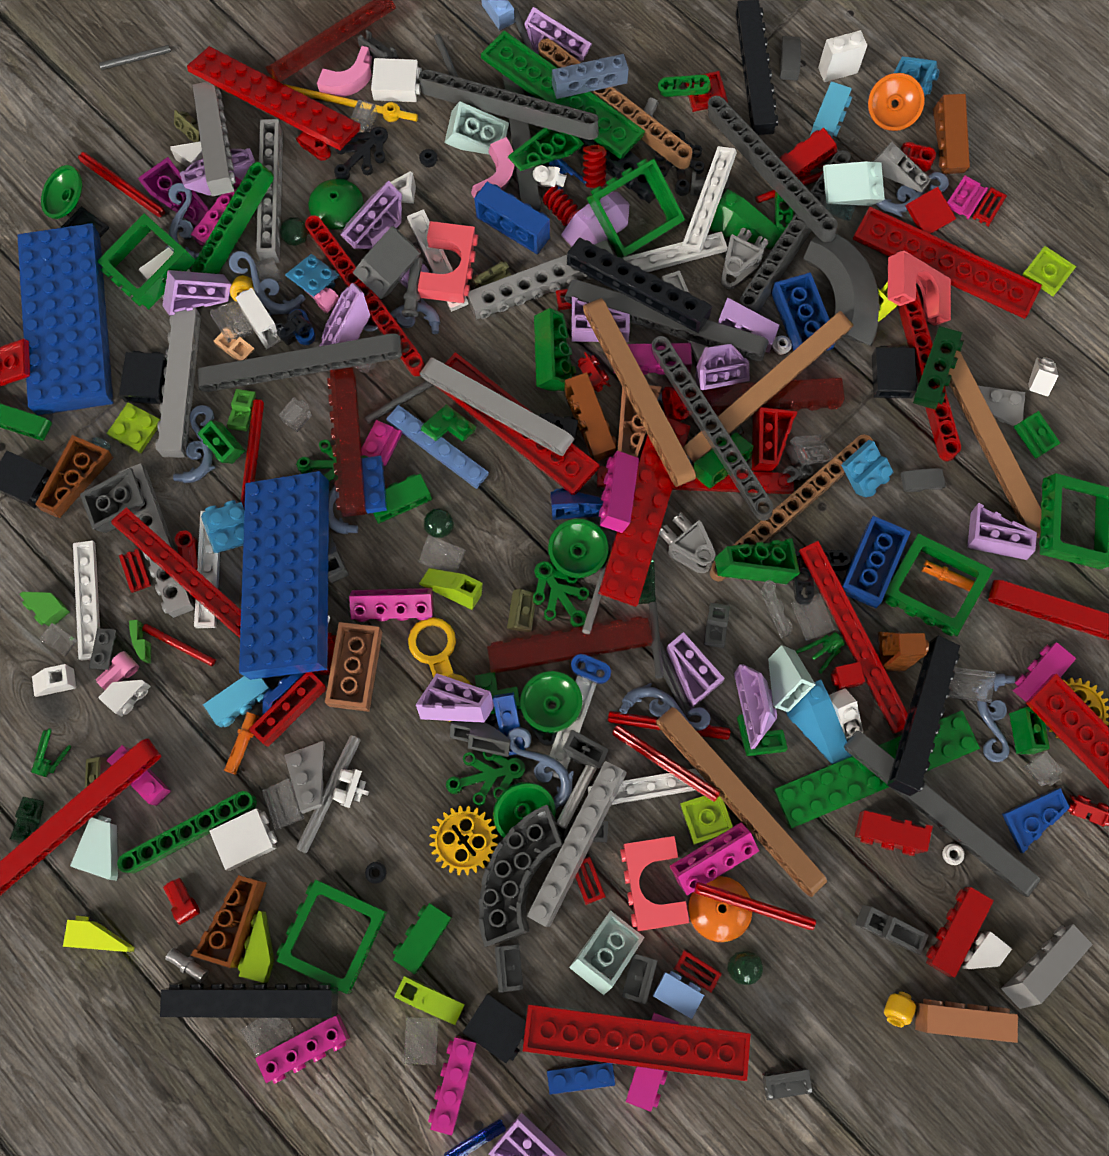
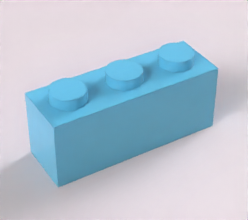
M831 81L811 134L816 130L825 128L832 138L833 136L837 137L841 127L838 123L839 121L843 122L847 112L844 111V108H849L852 97L849 96L852 88Z
M243 676L204 703L203 706L216 725L227 727L235 721L234 718L251 711L252 706L257 702L262 703L263 696L270 690V687L264 678L250 680Z

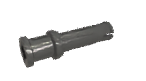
M419 257L410 267L408 288L403 297L405 305L401 314L408 317H418L419 315L417 307L421 297L418 293V283L423 259Z

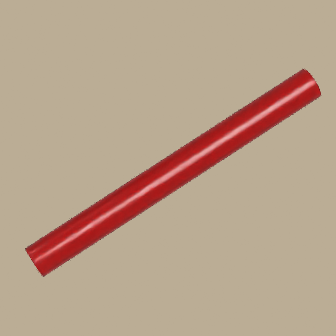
M823 171L803 178L800 181L804 186L817 182ZM775 190L756 196V202L761 203L774 198Z
M145 624L142 628V631L210 666H214L216 659L148 624Z

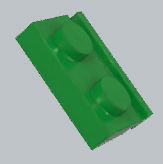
M1039 411L1014 426V429L1035 459L1060 444V441Z

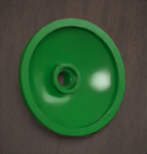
M70 165L61 166L47 179L41 195V207L46 216L52 219L63 218L70 214L78 204L83 184L81 175L76 168Z
M330 179L322 182L312 191L308 202L311 216H318L328 229L333 230L343 229L364 205V199L359 188L352 182L344 179Z
M572 519L560 524L553 531L548 545L549 557L554 567L562 574L573 578L588 577L599 571L607 559L609 549L607 538L601 528L593 522L584 519ZM580 549L582 553L577 555L574 553V550Z
M548 671L534 676L525 685L520 697V707L524 718L532 727L543 732H559L570 727L577 720L582 710L583 701L579 686L571 677L561 672ZM555 703L556 707L551 709L549 705Z
M531 782L515 784L506 789L495 804L493 811L495 827L504 838L509 833V830L523 820L525 816L545 805L549 806L555 818L554 800L550 793L538 784ZM520 806H524L521 811H518Z

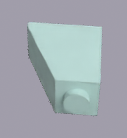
M781 645L768 659L772 701L775 708L789 712L816 684L796 651Z
M99 815L98 819L93 817L89 819L70 866L108 880L117 881V825L110 823V818Z

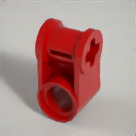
M302 132L296 138L299 145L318 160L324 161L331 156L328 144L305 132Z
M905 142L901 146L902 152L923 172L931 169L936 157V152L933 148L917 145L912 142Z
M665 387L662 393L665 416L678 422L686 419L689 411L674 387Z

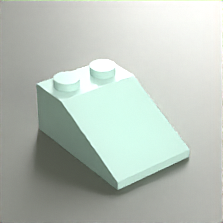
M459 101L451 112L444 143L460 150L489 154L490 144L506 137L509 122Z
M866 161L823 166L826 204L871 206L885 200L882 164L880 162Z
M610 910L569 968L604 995L614 986L645 937Z

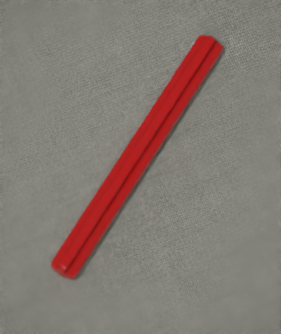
M81 152L78 156L81 163L154 215L161 218L165 214L162 206L86 152Z
M254 399L252 404L240 501L244 510L245 483L255 482L264 409V402L260 399Z
M610 711L608 714L609 723L660 730L656 724L658 719L656 717L623 714L615 711ZM708 725L705 729L697 731L700 736L724 740L730 738L729 728Z
M617 725L613 729V736L708 799L715 802L720 796L718 789L622 726Z
M697 882L695 886L696 894L808 930H814L816 920L701 882Z

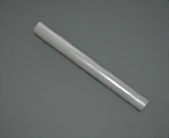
M604 563L589 607L582 630L585 634H590L602 596L598 594L607 563Z

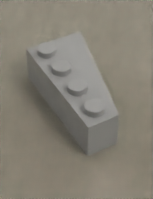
M1074 924L1066 927L1062 925L1057 928L1053 933L1054 936L1041 946V949L1001 988L1019 1009L1042 1004L1093 945Z

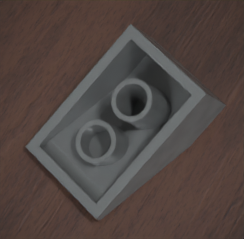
M391 226L361 260L353 274L382 299L394 290L422 252L394 226Z
M132 468L80 494L92 529L103 533L116 528L111 523V520L126 507L135 514L145 505Z

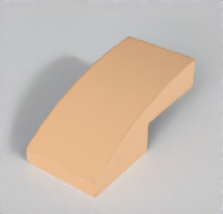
M227 328L214 340L215 345L237 361L246 360L255 350L245 340L237 337Z

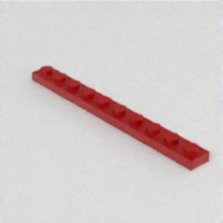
M600 466L597 471V487L606 488V484H604L605 476L608 473L606 466ZM753 472L766 493L792 494L794 492V481L792 483L787 482V479L791 477L788 473ZM739 473L737 477L740 479H746L748 475L745 473ZM729 475L710 489L697 478L678 487L673 485L672 490L739 492ZM751 489L748 493H758V491Z
M127 507L111 520V523L240 638V608Z
M819 541L800 549L799 552L856 663L860 662L864 678L892 733L903 730L908 713Z

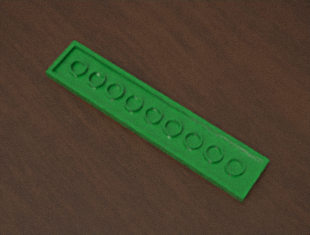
M505 30L481 53L482 60L535 98L596 114L598 116L599 135L593 140L619 159H622L644 136L645 130L591 92L556 99L552 86V69H556V67Z
M963 710L939 720L940 730L934 738L935 748L929 756L930 766L927 771L980 749ZM901 736L878 746L895 759ZM851 756L777 787L773 791L789 828L792 829L889 788V786Z

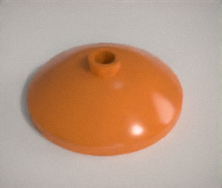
M893 73L880 79L872 88L868 99V110L872 120L879 127L888 131H899L908 128L919 118L924 107V92L921 85L915 78L904 73ZM892 101H898V106L893 107Z
M718 876L713 881L707 883V885L750 898L746 889L734 879ZM692 892L688 904L689 918L693 927L703 937L715 942H728L738 938L746 931L752 919V911L717 901ZM721 904L726 907V911L724 913H721L718 910V907Z

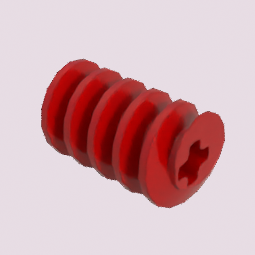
M599 145L585 146L583 148V151L586 152L583 155V158L586 160L583 162V166L586 167L583 169V173L586 174L583 176V180L587 181L585 185L590 188L603 187L606 184L605 156L607 151L603 146Z
M555 185V187H551L544 194L542 201L557 216V219L564 226H567L573 216L581 209H578L577 204H573L572 199H568L569 196L567 194H563V189L557 190L558 186Z

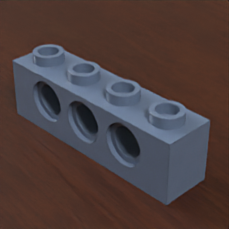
M624 54L552 69V86L556 99L627 84L629 69Z

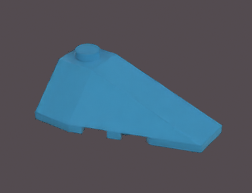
M820 679L786 714L792 723H795L802 733L813 742L831 764H835L852 755L844 749L847 743L846 737L831 699Z

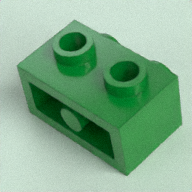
M210 420L197 433L203 440V443L212 450L215 457L221 463L233 464L246 451L222 422Z
M1030 707L1009 713L1016 754H1036L1050 749L1046 725Z

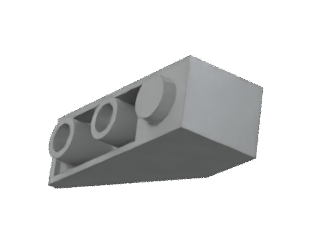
M893 142L888 144L872 161L882 164V175L919 192H923L931 181Z

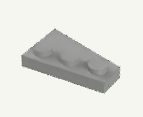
M978 386L990 411L998 421L1012 426L1023 421L1025 392Z
M324 741L284 755L302 814L323 805Z

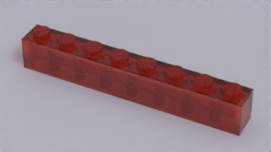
M370 0L265 68L271 78L279 83L395 10L396 6L392 0Z
M353 367L330 370V378H327L328 389H331L332 394L328 395L329 405L333 406V411H330L331 423H334V428H331L332 440H335V445H332L333 457H336L337 463H333L335 475L338 474V480H335V490L339 492V498H336L337 510H341L343 517L365 515L367 512L365 508L356 377Z
M842 378L792 380L762 407L789 411H799L800 409L814 411L820 408L837 409L841 407L845 400ZM757 382L737 383L701 390L715 414L719 416ZM695 393L687 394L689 398L696 396ZM700 408L696 412L699 414H703L706 412V410Z
M637 616L631 618V621L626 622L615 620L610 622V625L603 626L602 623L593 624L590 634L583 633V627H575L570 632L565 633L559 630L551 632V635L548 636L536 634L532 635L531 639L514 638L509 643H503V641L493 642L491 646H487L491 672L501 673L568 661L578 654L596 656L651 646L652 637L648 618Z

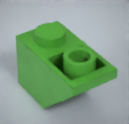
M21 592L19 594L24 599L22 604L29 611H34L36 614L34 618L41 625L46 624L52 628L70 613L62 601L52 593Z

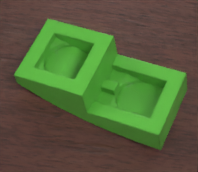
M236 389L231 402L232 411L227 422L228 429L247 432L251 420L252 404L256 396L255 392Z
M129 620L130 636L137 655L145 663H151V643L143 639L142 628L144 624L138 620Z

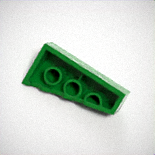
M549 308L534 316L536 386L548 391H565V380L574 377L576 369L575 366H572L570 360L572 350L566 341L568 332L564 314Z
M792 538L785 541L774 540L771 543L758 542L755 545L727 546L715 557L717 574L722 577L788 584L800 574Z

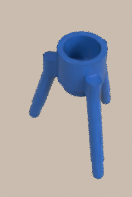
M562 158L549 163V167L560 168L559 173L564 175L567 172L571 176L574 175L582 183H587Z

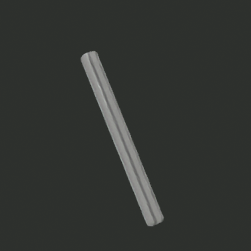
M353 735L349 737L323 791V805L314 809L296 847L297 850L303 853L308 852L333 800L334 789L338 788L341 780H338L341 769H348L361 740Z

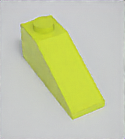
M76 916L75 920H67L63 947L134 952V946L99 923L89 921V917Z

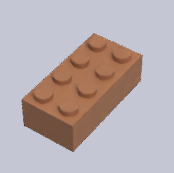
M339 622L325 703L329 707L370 711L383 633L380 627Z
M923 999V1003H916L915 1030L933 1034L1018 1043V1014H1012L1010 1009L989 1006L988 1010V1006L967 1004V1008H965V1004L945 1001L944 1006L943 1001Z

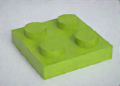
M1044 246L1022 276L1042 285L1041 289L1054 297L1076 266Z
M128 402L106 434L129 448L142 453L157 431L158 421L161 420Z
M702 796L680 803L693 844L716 838L733 828L725 803L720 797L715 802Z

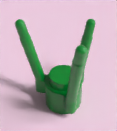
M835 632L830 636L826 634L821 639L796 650V653L799 654L823 643V648L813 655L812 659L815 660L826 651L828 653L832 652V654L818 672L820 674L827 668L834 657L841 652L840 648L844 646L843 639Z
M51 728L42 732L36 758L30 771L43 777H47L49 772L54 774L58 764L71 749V745H68L52 765L50 764L51 760L44 758L52 732Z

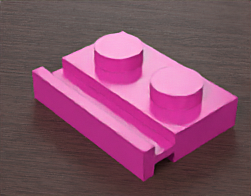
M965 175L947 203L952 211L959 215H965L969 220L988 188L980 186V183Z
M376 420L359 452L360 456L374 457L381 455L383 466H386L402 435V431Z

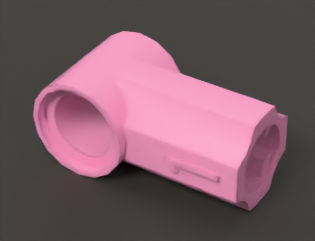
M326 287L314 297L310 295L326 314L335 307L339 296L331 288L327 289Z
M126 651L120 652L111 661L112 665L109 666V670H105L95 680L106 690L112 682H121L124 678L134 675L138 671L139 665Z

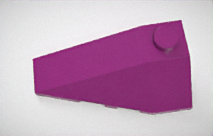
M169 157L138 178L151 196L176 213L186 200L185 192L177 194V199L182 202L180 205L173 203L168 195L172 185L183 183L179 170ZM191 190L192 200L183 218L197 226L209 209L196 192Z

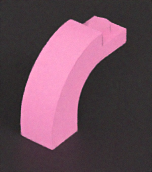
M361 46L354 65L345 71L335 72L322 69L317 82L319 92L346 97L364 88L372 77L370 68L372 56H370L369 47Z
M507 137L490 144L488 153L495 163L496 172L490 178L472 187L471 194L474 198L487 181L498 185L503 191L508 186L515 165L508 158L513 149Z

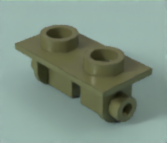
M175 110L174 125L176 128L180 129L193 142H200L198 123L196 124V120L188 112H178Z
M501 261L484 272L475 275L471 281L475 288H479L511 276L508 270L509 266L506 261Z

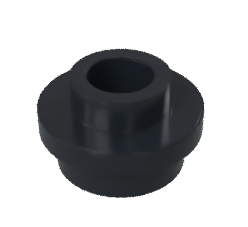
M432 149L423 150L419 155L421 164L428 168L433 167L438 160L437 153Z
M380 862L370 863L365 870L367 880L374 884L382 882L387 874L385 866ZM374 869H379L380 874L378 877L373 876L372 872Z

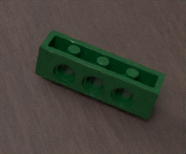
M939 326L914 397V404L936 410L938 403H943L946 393L942 391L944 386H949L952 375H949L950 368L954 369L958 358L954 356L956 351H961L964 340H961L963 332ZM948 349L950 353H943L941 350ZM941 366L944 368V370L938 371L935 369V367ZM929 384H936L938 388H930Z

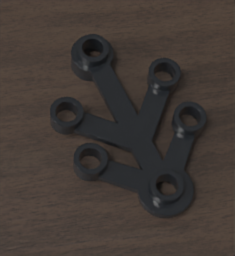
M375 127L371 132L357 133L350 142L354 143L358 140L368 141L364 144L345 145L341 150L335 148L336 153L340 155L355 152L344 164H339L335 167L336 179L348 180L350 177L349 170L362 157V172L364 175H371L373 167L370 149L376 144L375 161L377 163L385 161L383 144L388 139L387 130L383 127Z
M681 130L671 131L692 148V156L694 158H699L702 155V147L700 145H692L685 140V134ZM655 151V160L659 162L664 161L665 158L658 156L659 153ZM691 158L689 167L696 174L703 173L704 163L702 161H694ZM668 160L664 165L658 166L660 170H665L662 173L663 177L667 176L668 171L673 166ZM676 167L678 181L675 184V192L679 196H685L689 193L690 183L685 179L684 169Z

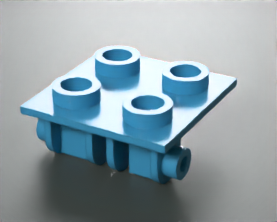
M310 254L286 273L285 276L314 297L325 287L333 289L336 284L334 280L339 277V274L313 254Z

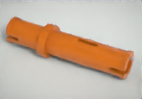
M926 560L924 563L927 567H922L921 572L937 577L939 581H946L969 592L975 582L972 579L948 570L946 566L941 567L929 560Z
M250 712L246 713L242 727L237 731L239 733L223 771L234 775L237 774L249 740L254 736L249 728L260 716Z

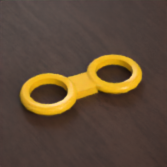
M435 617L417 622L410 630L408 637V646L413 657L422 663L429 664L433 678L437 673L472 685L462 675L453 673L449 656L454 651L456 637L451 625L443 619ZM429 626L440 627L445 631L448 639L447 646L443 652L434 656L424 655L419 651L416 643L417 636L421 630Z

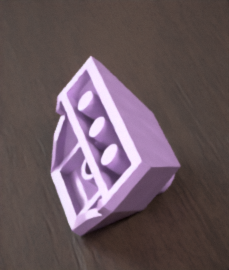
M534 7L525 22L534 52L538 55V45L542 39L554 41L580 62L584 61L592 46V43Z
M250 148L245 150L230 149L232 158L229 159L232 160L234 166V175L243 180L250 166L255 163ZM203 159L195 161L185 171L180 172L185 188L211 195L206 182Z
M387 181L351 218L340 235L354 249H372L371 239L388 226L390 228L394 226L397 228L401 224L402 194L390 181Z
M611 192L602 197L600 203L614 230L618 233L628 225L630 204L619 192ZM587 204L573 216L561 234L571 247L579 237L590 241L592 244L605 240L608 241L590 204Z
M352 283L350 287L342 292L325 325L322 343L319 346L359 339L364 326L368 322L370 313L364 293L356 284Z
M732 344L705 347L696 366V384L700 390H707L750 381L749 361L743 358L741 353Z
M739 664L734 676L750 748L755 749L777 719V711L773 708L772 691L769 689L762 673L744 664Z

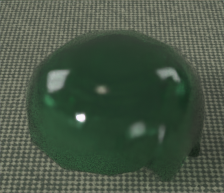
M290 217L285 220L280 228L282 240L292 246L305 243L307 236L310 235L305 222L297 217Z
M433 509L426 514L423 520L424 530L433 538H444L451 533L454 527V519L444 509Z
M742 951L736 952L729 959L727 969L729 976L736 983L752 985L762 977L763 964L760 957L755 955V953Z

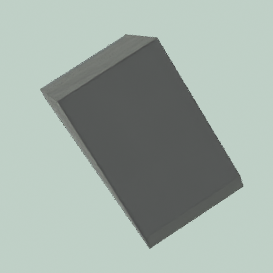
M571 730L563 747V750L574 762L595 768H601L609 750L574 730Z

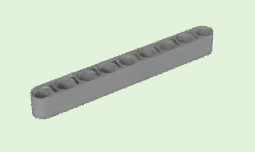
M430 358L420 372L421 377L429 383L560 456L565 454L574 440L573 436L565 430L434 358Z

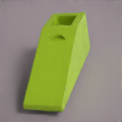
M429 568L419 585L425 588H432L434 592L473 610L482 595L483 583L465 574Z
M258 911L257 915L253 916L251 922L253 930L251 936H248L244 948L247 950L245 957L241 958L238 971H240L239 977L267 983L269 982L275 959L266 912Z
M407 975L403 977L394 996L419 1010L453 1025H456L465 1004Z

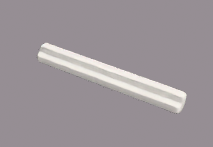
M585 766L557 820L558 826L567 828L597 768Z

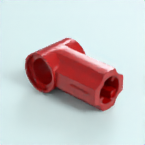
M180 531L175 536L178 554L197 570L198 541L190 532ZM190 538V542L187 545H183L184 539Z
M181 878L172 880L163 887L173 907L171 908L173 917L179 925L200 914L196 901L190 897Z

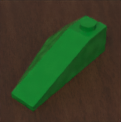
M544 128L508 155V158L520 171L570 156L581 148L584 143L576 136Z
M727 189L719 201L709 231L713 233L722 232L724 238L727 239L732 234L738 236L740 230L746 228L745 234L747 230H750L752 233L747 242L755 244L757 238L762 236L761 243L766 238L768 245L765 248L772 250L783 234V231L747 200Z

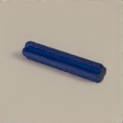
M498 1119L445 1152L444 1156H467L504 1133L506 1127L503 1121Z

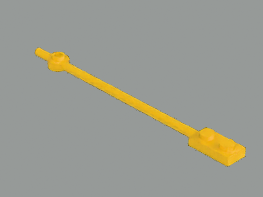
M284 84L310 98L383 114V118L388 122H395L399 118L418 121V114L401 111L398 104L394 102H388L384 106H379Z

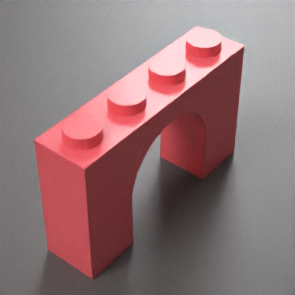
M430 221L427 234L428 247L453 251L461 258V262L454 271L447 274L420 272L418 293L421 298L464 303L465 296L468 297L470 285L467 284L468 279H472L473 268H470L471 263L475 262L476 252L473 249L474 246L478 245V235L475 234V227Z
M900 251L888 257V300L899 306L915 301L917 283L923 296V311L926 321L934 326L950 321L951 279L906 251Z
M675 836L624 844V849H620L622 862H626L627 870L624 871L625 884H630L631 892L627 893L629 906L633 905L634 914H631L632 927H637V931L690 923L686 901L664 905L654 904L644 897L639 885L640 875L647 865L653 862L678 858Z

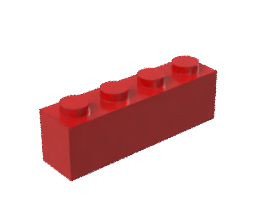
M306 672L249 730L262 744L269 747L327 690V687L312 672Z
M972 887L960 889L955 898L957 900L955 907L951 908L946 915L947 922L945 926H942L937 932L936 938L938 940L935 946L932 945L926 954L928 958L926 964L948 977H956L994 900Z

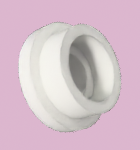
M778 336L774 339L772 347L777 354L782 355L790 351L792 343L788 337Z
M948 844L944 847L942 856L946 863L958 865L964 860V851L957 844ZM950 851H954L956 853V857L954 859L950 857Z

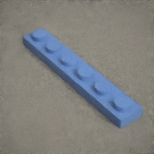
M398 405L386 418L389 424L397 430H401L405 436L477 489L489 475L488 471L444 438L440 437L437 441H434L422 432L421 427L424 423Z

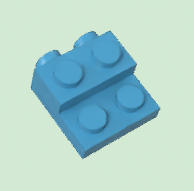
M902 56L894 73H904L915 78L923 89L924 98L926 94L931 93L932 82L938 79L940 72L935 60Z
M872 440L864 443L841 464L855 493L863 497L873 496L876 493V488L881 484L889 482V476L894 473L887 458L880 455L875 442Z
M228 501L224 504V507L210 506L202 513L201 518L214 554L243 546L245 510L242 502Z

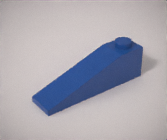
M564 488L555 489L550 492L552 520L599 517L600 509L603 506V501L600 497L580 492L573 495Z

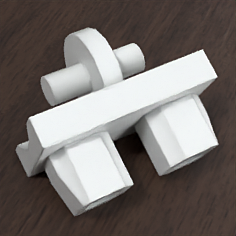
M539 165L533 170V177L537 181V185L541 187H555V185L563 187L566 175L559 173L560 168Z
M341 769L338 780L348 784L345 791L335 788L332 799L341 803L342 806L350 808L355 792L354 800L360 802L362 794L368 796L369 791L364 790L365 781L360 780L359 786L356 788L362 771Z

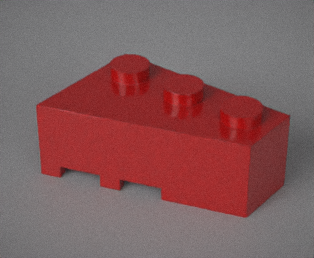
M822 128L813 132L810 138L798 143L792 151L783 154L779 159L801 180L811 174L810 171L814 168L822 169L825 165L824 163L831 160L838 152L837 144L826 129Z
M760 407L753 415L752 471L772 472L779 464L797 411Z
M864 810L859 814L855 837L860 838V842L873 845V842L881 844L883 849L894 851V848L902 850V854L915 856V854L928 851L933 826L926 824L923 827L912 824V821L909 820L904 822L893 819L891 816Z

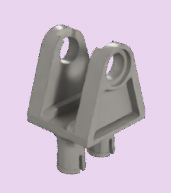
M742 228L738 236L731 235L721 277L723 287L735 289L758 270L764 249L768 245L766 238L761 243L763 237L759 236L753 245L747 242L752 233L750 230H747L745 234L746 228ZM732 275L736 278V281L728 283L726 277Z
M681 512L672 521L684 533L677 537L668 525H665L664 529H660L659 535L669 544L668 555L697 573H706L710 570L715 558V550L702 522L698 520L693 525ZM697 563H698L699 565L706 566V567H705V568L699 567V566L697 565Z

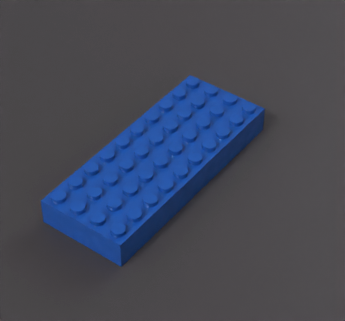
M93 223L17 234L24 339L29 341L30 376L26 378L28 407L36 415H44L114 404L103 272L100 270L102 266L97 262L102 257L98 231Z
M320 471L245 483L239 673L250 680L327 670L329 480Z

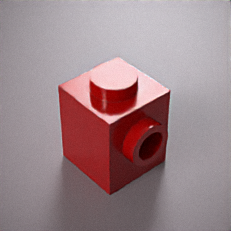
M860 662L838 666L832 670L831 681L833 686H836L837 691L844 688L861 686L866 682Z

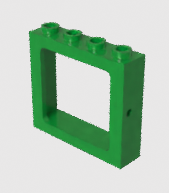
M645 158L637 163L638 167L636 169L628 168L621 173L622 177L619 179L616 176L606 182L607 186L604 188L598 186L591 190L592 195L586 198L617 257H626L685 221L655 159L648 161ZM643 174L666 216V221L624 246L605 213L600 199Z
M144 213L97 262L102 266L100 270L107 277L113 276L111 280L118 287L123 286L121 290L129 297L133 295L131 299L139 307L143 304L149 310L164 295L168 270L186 272L196 260ZM152 231L174 253L140 288H136L115 267Z
M1057 473L1043 478L1041 534L1039 541L1040 555L1096 569L1109 567V487ZM1062 488L1096 497L1094 550L1061 541Z
M918 533L890 582L883 600L889 606L899 607L907 615L917 616L923 619L925 624L936 626L942 629L943 633L957 637L989 580L993 569ZM920 551L977 578L956 617L951 618L899 591Z
M315 879L314 883L311 882L306 890L308 896L305 902H301L296 911L298 917L295 923L292 922L287 930L286 935H288L285 944L282 943L276 955L279 956L277 962L321 983H330L331 987H338V991L350 994L386 917L387 911ZM319 895L326 896L371 918L369 927L343 979L296 958L291 953Z

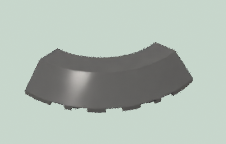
M836 234L833 241L823 242L816 236L810 241L803 259L810 266L824 272L828 277L835 294V315L842 311L854 324L843 337L872 346L879 324L878 314L880 305L878 285L868 262L854 245L843 237Z
M548 805L534 810L509 830V833L495 848L488 867L485 869L478 903L480 913L479 925L484 947L529 932L526 918V898L530 883L544 861L560 850L564 843L560 828Z

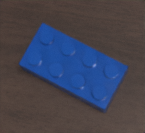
M487 181L475 196L476 216L479 220L538 255L550 239V219L548 216L534 210L528 203L519 201L513 194L504 192L498 185Z
M811 272L774 283L771 294L794 351L830 319ZM835 343L826 351L833 349Z
M872 516L867 523L841 585L848 597L873 608H877L881 604L910 531Z

